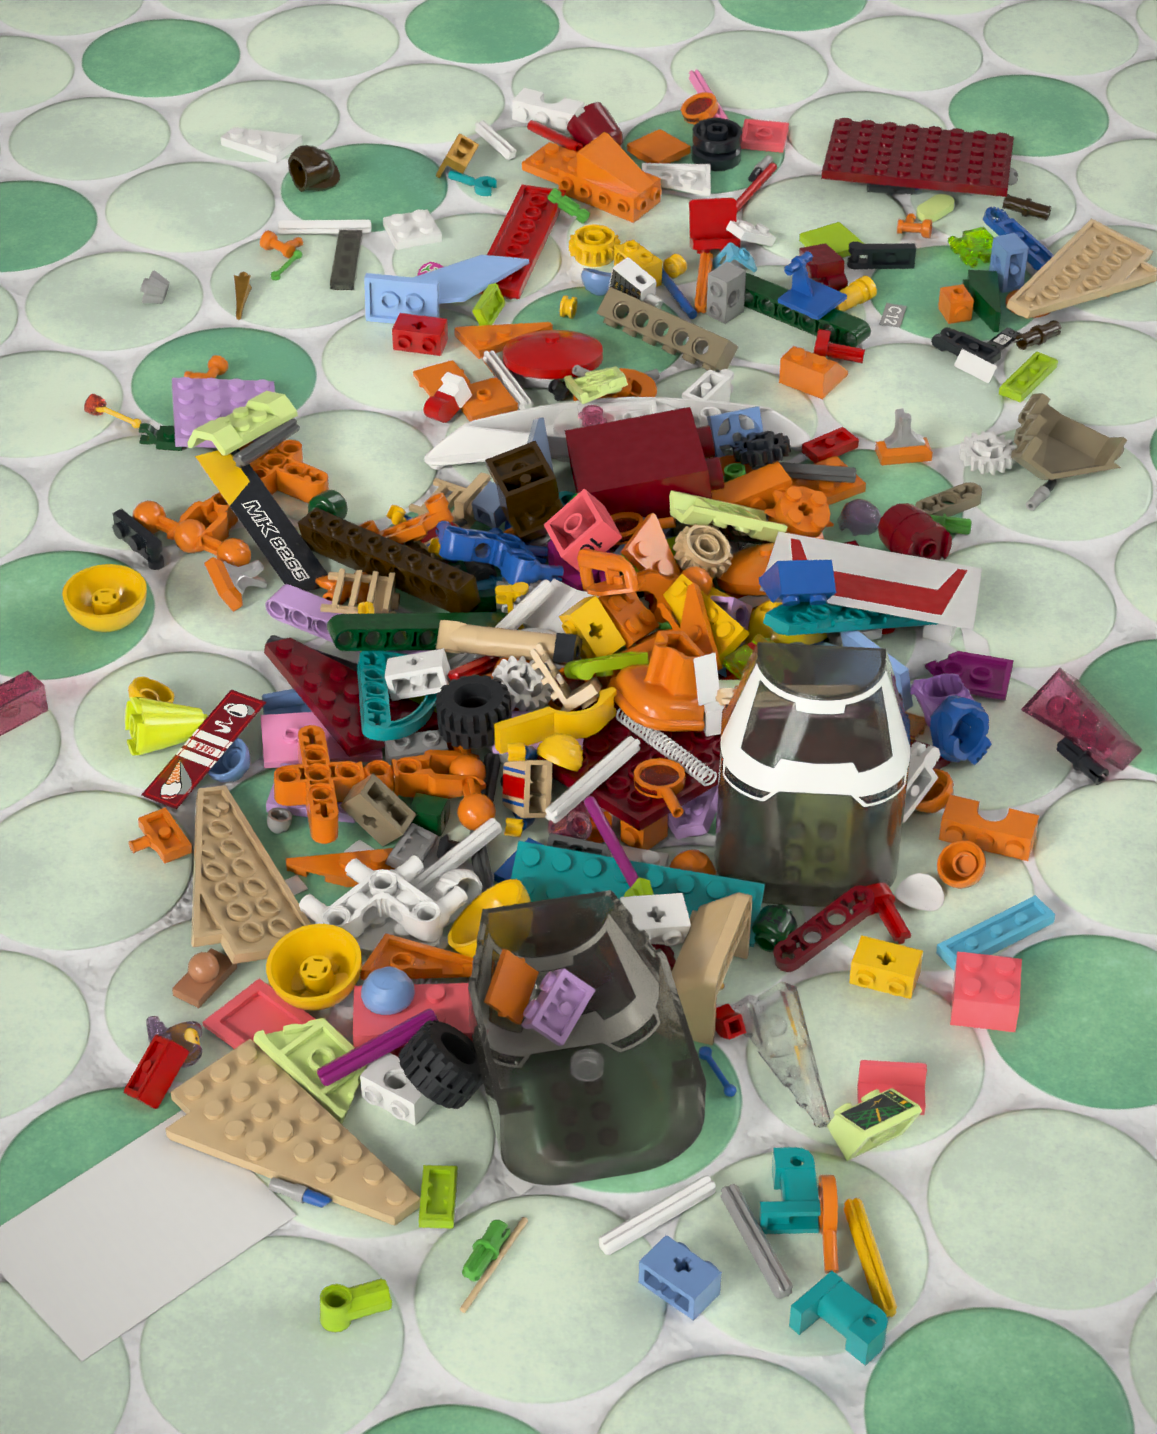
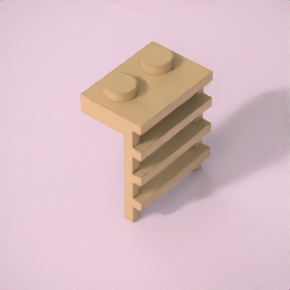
M481 472L467 488L435 478L433 485L439 488L430 497L438 493L446 495L449 491H453L447 497L449 502L448 508L451 509L453 506L455 508L452 512L454 517L452 522L463 518L471 527L476 522L471 503L488 482L491 481L490 475ZM411 503L409 506V511L417 513L418 516L429 512L425 504L420 507Z
M340 568L339 572L328 573V579L337 580L332 605L321 604V612L358 614L356 604L361 582L370 583L367 601L372 602L374 613H396L394 610H399L400 593H395V573H389V577L379 576L377 571H373L372 575H362V570H356V574L345 573L343 568ZM352 581L354 583L349 605H339L344 582Z
M541 642L535 645L536 649L529 652L535 660L531 665L533 670L540 668L544 674V677L541 679L542 684L549 683L554 690L550 695L553 701L559 698L563 706L560 711L569 712L579 705L584 709L597 701L598 693L603 686L597 676L571 691Z

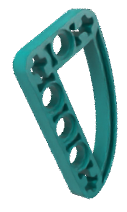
M387 651L360 652L357 674L361 727L363 735L369 739L389 741L407 737L423 727L436 708L435 700L437 693L428 694L414 712L402 719L391 721L388 686L385 680L387 660L410 654Z

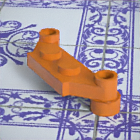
M438 493L425 501L424 504L429 511L428 513L379 531L373 520L364 522L359 526L403 545L404 542L409 540L419 541L428 534L427 532L439 522L448 521L450 523L454 520V517L448 508L449 502L444 493Z

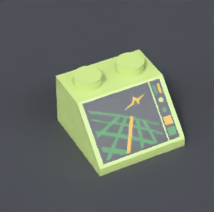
M893 1088L882 1093L876 1089L861 1098L862 1102L855 1106H852L849 1102L837 1108L833 1112L835 1116L829 1122L827 1128L846 1161L902 1135L922 1113V1109L918 1104Z

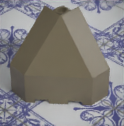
M1043 393L1031 395L1018 416V422L1021 423V427L1016 429L1014 443L1017 445V449L1015 448L1011 453L1013 460L1040 480H1054L1121 468L1114 461L1124 452V445L1127 442L1126 438L1107 437L1059 413L1048 404L1050 398Z

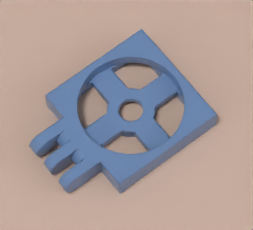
M759 406L707 416L708 425L713 437L715 457L725 456L719 446L729 445L732 447L735 445L732 438L734 433L739 432L742 437L747 438L746 435L749 433L763 432ZM739 415L749 417L754 423V428L748 430L741 428ZM728 418L730 429L727 431V434L717 436L721 424Z

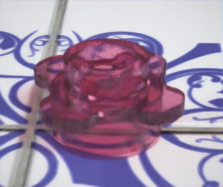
M597 405L585 406L582 412L578 413V418L582 420L583 427L607 423V419L603 417V409Z

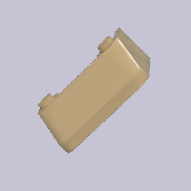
M738 892L701 905L698 911H692L689 919L691 927L670 977L663 979L665 983L663 1009L665 1025L663 1026V1033L713 1045L717 995L733 956L747 959L749 955L752 895Z

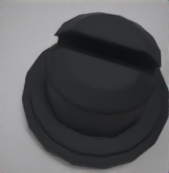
M554 379L548 386L549 392L554 394L556 401L565 399L570 392L565 381L562 382L559 379Z
M447 834L440 838L437 857L441 858L460 842L449 840V836Z

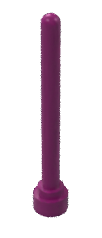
M588 796L584 800V804L631 888L639 877L594 797Z

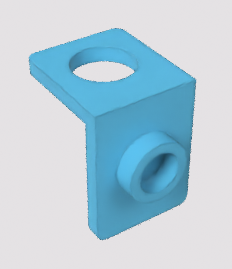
M731 242L713 259L714 269L721 266L719 265L721 259L727 255L722 264L725 262L731 263L735 259L754 273L757 271L755 261L749 251L743 247L740 249Z

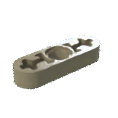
M963 483L916 502L915 506L929 515L943 516V513H945L947 517L978 506L981 503L982 488L976 483ZM942 502H951L954 504H944Z

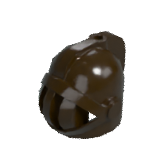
M302 145L297 147L288 159L289 173L295 186L301 192L306 190L325 191L335 187L340 181L338 167L335 165L330 154L325 150L318 149L313 145Z

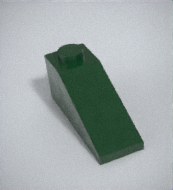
M968 270L967 279H963L962 284L974 299L973 311L993 332H999L1001 305L997 271Z

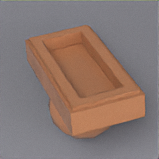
M212 948L208 952L197 953L191 957L188 963V972L172 988L173 996L200 1008L237 969V964H232L227 955Z

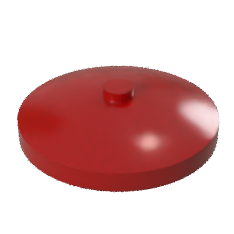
M541 330L525 333L508 341L503 348V362L509 370L522 376L537 379H564V377L570 375L576 377L572 373L575 365L593 371L603 361V347L597 339L584 333L569 330Z

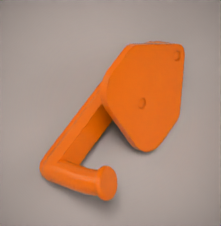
M581 549L578 552L577 561L582 587L588 594L605 596L636 592L640 590L646 581L645 576L637 575L633 565L621 555L591 549ZM592 569L605 571L606 580L595 584Z

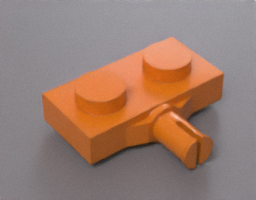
M166 807L138 818L139 827L145 836L129 841L132 853L150 847L157 852L164 864L192 853L190 841Z

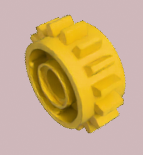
M591 224L582 226L575 231L574 235H570V256H574L578 263L585 266H605L614 260V247L620 245L619 236L615 235L612 229L603 225Z

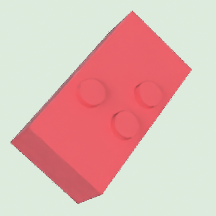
M474 983L414 984L415 995L411 1004L403 1011L391 1015H380L367 1009L361 998L362 986H354L353 1046L357 1048L430 1008L435 1012L438 1021L458 1029L475 1044L469 1027V1010ZM407 1043L389 1053L399 1057V1053ZM478 1045V1049L481 1051V1053L483 1050V1053L486 1055V1050H484L481 1046Z

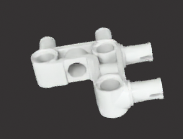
M414 855L395 870L381 869L373 871L355 858L347 864L345 871L348 877L359 884L330 906H326L313 895L308 894L302 898L299 907L300 911L313 919L316 924L338 926L348 931L355 939L364 933V929L379 917H391L404 926V931L419 941L431 943L442 936L443 927L449 923L450 916L468 902V897L462 888L455 886L448 894L436 901L411 885L410 881L424 872L422 861Z

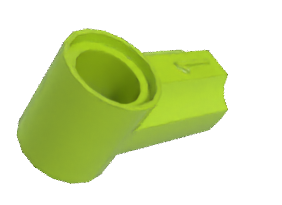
M382 1278L349 1288L341 1284H331L326 1286L320 1293V1324L330 1332H341L350 1326L352 1320L392 1309L389 1287L385 1279Z

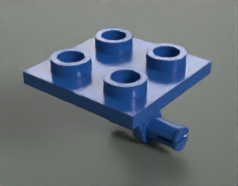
M806 251L801 256H795L791 263L784 267V272L789 276L792 275V289L779 297L778 303L803 313L812 319L819 320L845 301L847 295L809 278L806 264L813 260V256L809 251Z

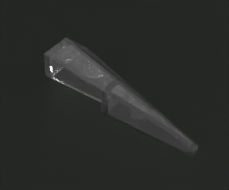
M781 981L758 997L749 994L731 1006L733 1010L742 1015L747 1032L744 1035L752 1040L759 1049L758 1053L783 1086L789 1088L796 1097L795 1101L797 1104L804 1108L814 1120V1126L818 1128L826 1127L831 1119L797 987Z

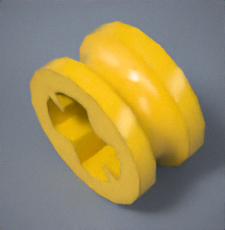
M673 254L663 261V268L669 277L676 278L686 272L687 264L681 255Z
M567 295L562 297L559 309L560 317H565L566 315H568L569 319L575 317L578 302L576 297L571 299Z

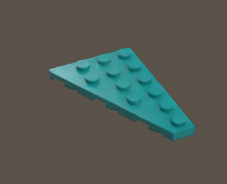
M800 602L794 606H783L781 604L768 611L763 620V623L771 627L774 632L786 636L938 624L830 603L810 605V602Z

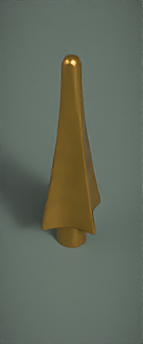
M240 272L239 276L234 275L237 320H240L242 317L244 305L252 289L249 283L251 275H248L246 272Z

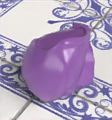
M953 673L940 674L928 679H914L910 688V694L916 696L929 728L931 714L948 696L957 695L973 700L969 689L964 686L959 675Z

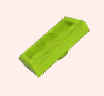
M496 283L487 286L472 310L479 326L493 325L506 304Z
M423 1165L419 1228L454 1229L458 1166Z

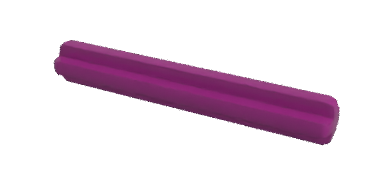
M431 1008L426 1009L318 1068L317 1075L324 1086H328L409 1042L424 1023L429 1020H438L435 1012Z

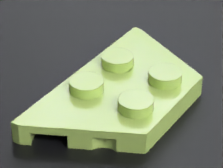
M616 366L586 372L585 376L573 379L572 375L564 377L567 388L582 404L606 394L617 393L622 390V387L628 385L626 375Z
M324 1018L311 1020L305 1024L283 1026V1031L265 1034L264 1030L256 1032L253 1041L342 1124L361 1083L360 1075L367 1068L368 1064L328 1086H324L317 1075V1069L355 1049V1047Z

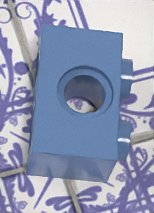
M1016 233L993 237L989 271H997L999 291L1001 293L1020 289L1024 285L1029 247Z

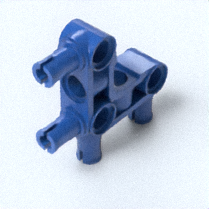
M441 521L437 524L438 530L436 529V534L439 537L440 544L439 555L443 558L454 561L490 563L501 570V575L511 585L517 582H525L530 586V584L536 583L538 580L543 581L547 579L551 582L553 578L560 582L562 581V578L558 576H563V566L545 564L547 559L543 558V556H548V548L546 546L526 545L519 537L503 533L499 528H493L488 532L452 526L448 521ZM485 543L481 550L475 551L479 544Z

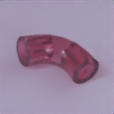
M584 802L579 803L558 823L549 820L548 834L553 833L582 840L588 839L592 832V824L585 814L587 808Z

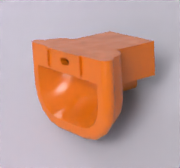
M658 631L649 664H636L623 668L618 672L617 676L609 680L607 688L614 687L617 690L614 702L630 719L646 728L668 732L704 730V705L699 706L694 658L704 656L705 654L683 631Z

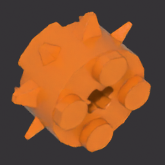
M791 486L785 493L778 490L772 492L776 505L773 509L764 510V513L769 515L768 521L787 525L785 533L825 540L822 531L825 527L834 526V523L829 521L831 514L827 504V496L822 491H815L803 486Z

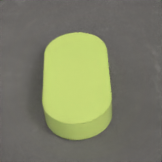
M946 194L935 195L918 205L916 217L922 222L925 219H932V222H935L953 211L955 200Z

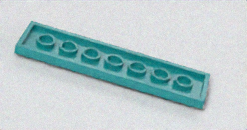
M518 841L511 879H517L524 885L529 894L532 908L545 910V904L559 899L577 900V905L585 908L589 905L592 909H595V919L605 921L609 913L618 905L620 897H624L625 892L630 888L614 857ZM630 860L638 877L650 880L654 895L683 893L689 919L692 911H698L701 905L738 892L752 895L749 947H754V937L756 934L752 931V925L761 910L765 884Z

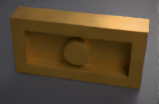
M459 133L445 156L436 177H441L446 166L463 174L479 144Z

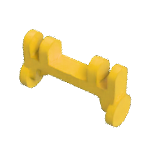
M517 582L513 585L497 586L495 588V593L497 594L496 603L507 604L509 614L514 609L516 599L529 592V585L525 582ZM522 624L518 629H519V630H522V629H525V628H524V626H523V624Z

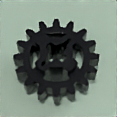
M773 431L749 433L746 435L747 438L741 437V441H735V445L732 446L735 462H740L742 465L749 463L751 467L774 464L777 460L782 461L783 457H788L789 452H791L788 436H783L782 433L774 434Z

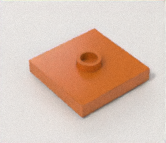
M494 377L468 384L472 396L460 408L467 419L473 421L518 411V403L504 385Z

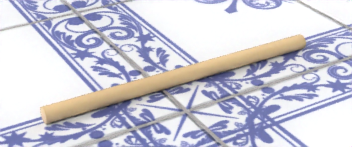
M522 1217L500 1249L496 1261L493 1260L460 1307L461 1312L466 1313L527 1224V1218Z

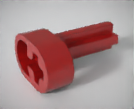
M818 329L814 354L863 363L865 349L829 343L831 331Z
M887 883L868 885L867 887L873 891L875 898V909L870 915L878 913L894 942L903 944L905 939L911 938V932L894 905L895 896ZM857 898L855 899V904L861 902L864 905L866 904V899L861 901Z

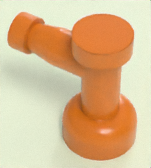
M909 213L905 222L901 219L898 220L897 234L915 232L921 233L923 238H931L932 219H925L922 223H914L916 216Z
M270 230L264 232L260 239L261 248L265 250H272L274 248L282 252L283 256L288 259L293 256L296 247L303 245L301 237L283 243Z
M214 355L208 361L209 370L207 373L186 371L184 377L197 379L216 378L217 375L225 374L229 365L223 357Z

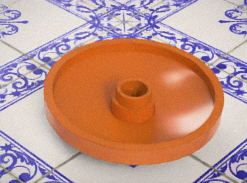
M774 543L756 545L732 553L733 558L730 561L732 564L726 573H723L721 578L716 577L718 586L733 594L767 595L764 591H760L759 578L766 572Z

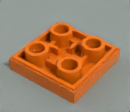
M658 129L628 143L627 152L646 163H671L690 154L691 146Z

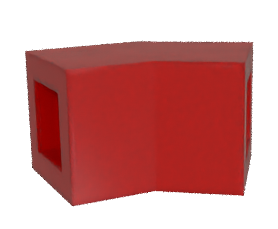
M729 1003L716 1008L715 1031L721 1038L730 1040L747 1033L741 1013L735 1012Z

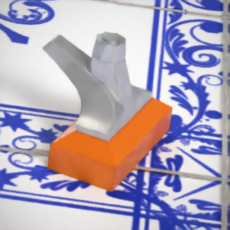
M903 408L895 410V428L893 433L885 438L884 441L876 442L875 451L881 466L932 461L933 452L927 438L915 433L911 429V415L905 413Z
M214 557L204 563L219 596L233 612L243 606L242 594H244L246 587H267L266 580L257 576L264 570L262 563L258 559L241 567L231 565L226 561L222 562Z

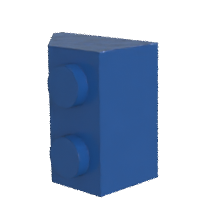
M832 559L777 561L759 578V584L771 602L782 603L783 606H794L800 602H810V605H822L827 603V600L836 593Z

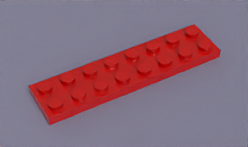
M522 184L487 255L529 259V264L496 283L502 296L507 299H520L561 211L557 207V203L553 204L547 199L552 188ZM559 190L560 192H562L561 195L564 197V195H566V190Z

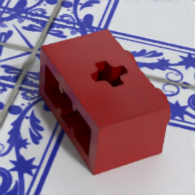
M399 313L392 328L393 350L441 356L448 341V319Z

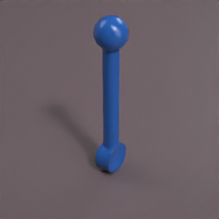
M708 1046L701 1047L699 1049V1058L708 1062L723 1085L724 1094L728 1097H733L737 1091L736 1087L729 1084L713 1060L711 1048Z

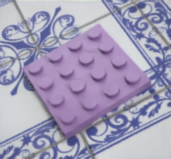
M189 377L172 378L175 447H188L187 442L194 429L211 420L225 417L233 413V410L238 407H245L248 400L265 391L275 392L274 381L262 379L255 381L215 378L197 379ZM262 435V436L258 437L257 439L253 440V442H255L256 440L260 439V438L263 437L264 435ZM206 440L200 443L199 445L195 446L217 448L214 445V443L210 440Z

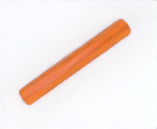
M703 252L700 255L694 309L697 313L701 312L704 314L707 311L708 273L712 271V253L706 254Z

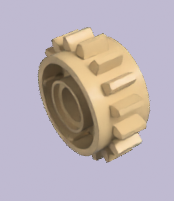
M694 524L692 528L686 526L674 540L676 542L672 547L676 551L674 558L683 571L689 567L698 566L708 571L713 580L715 576L721 578L723 573H726L732 564L730 562L733 558V554L730 553L732 547L729 545L726 537L714 527Z

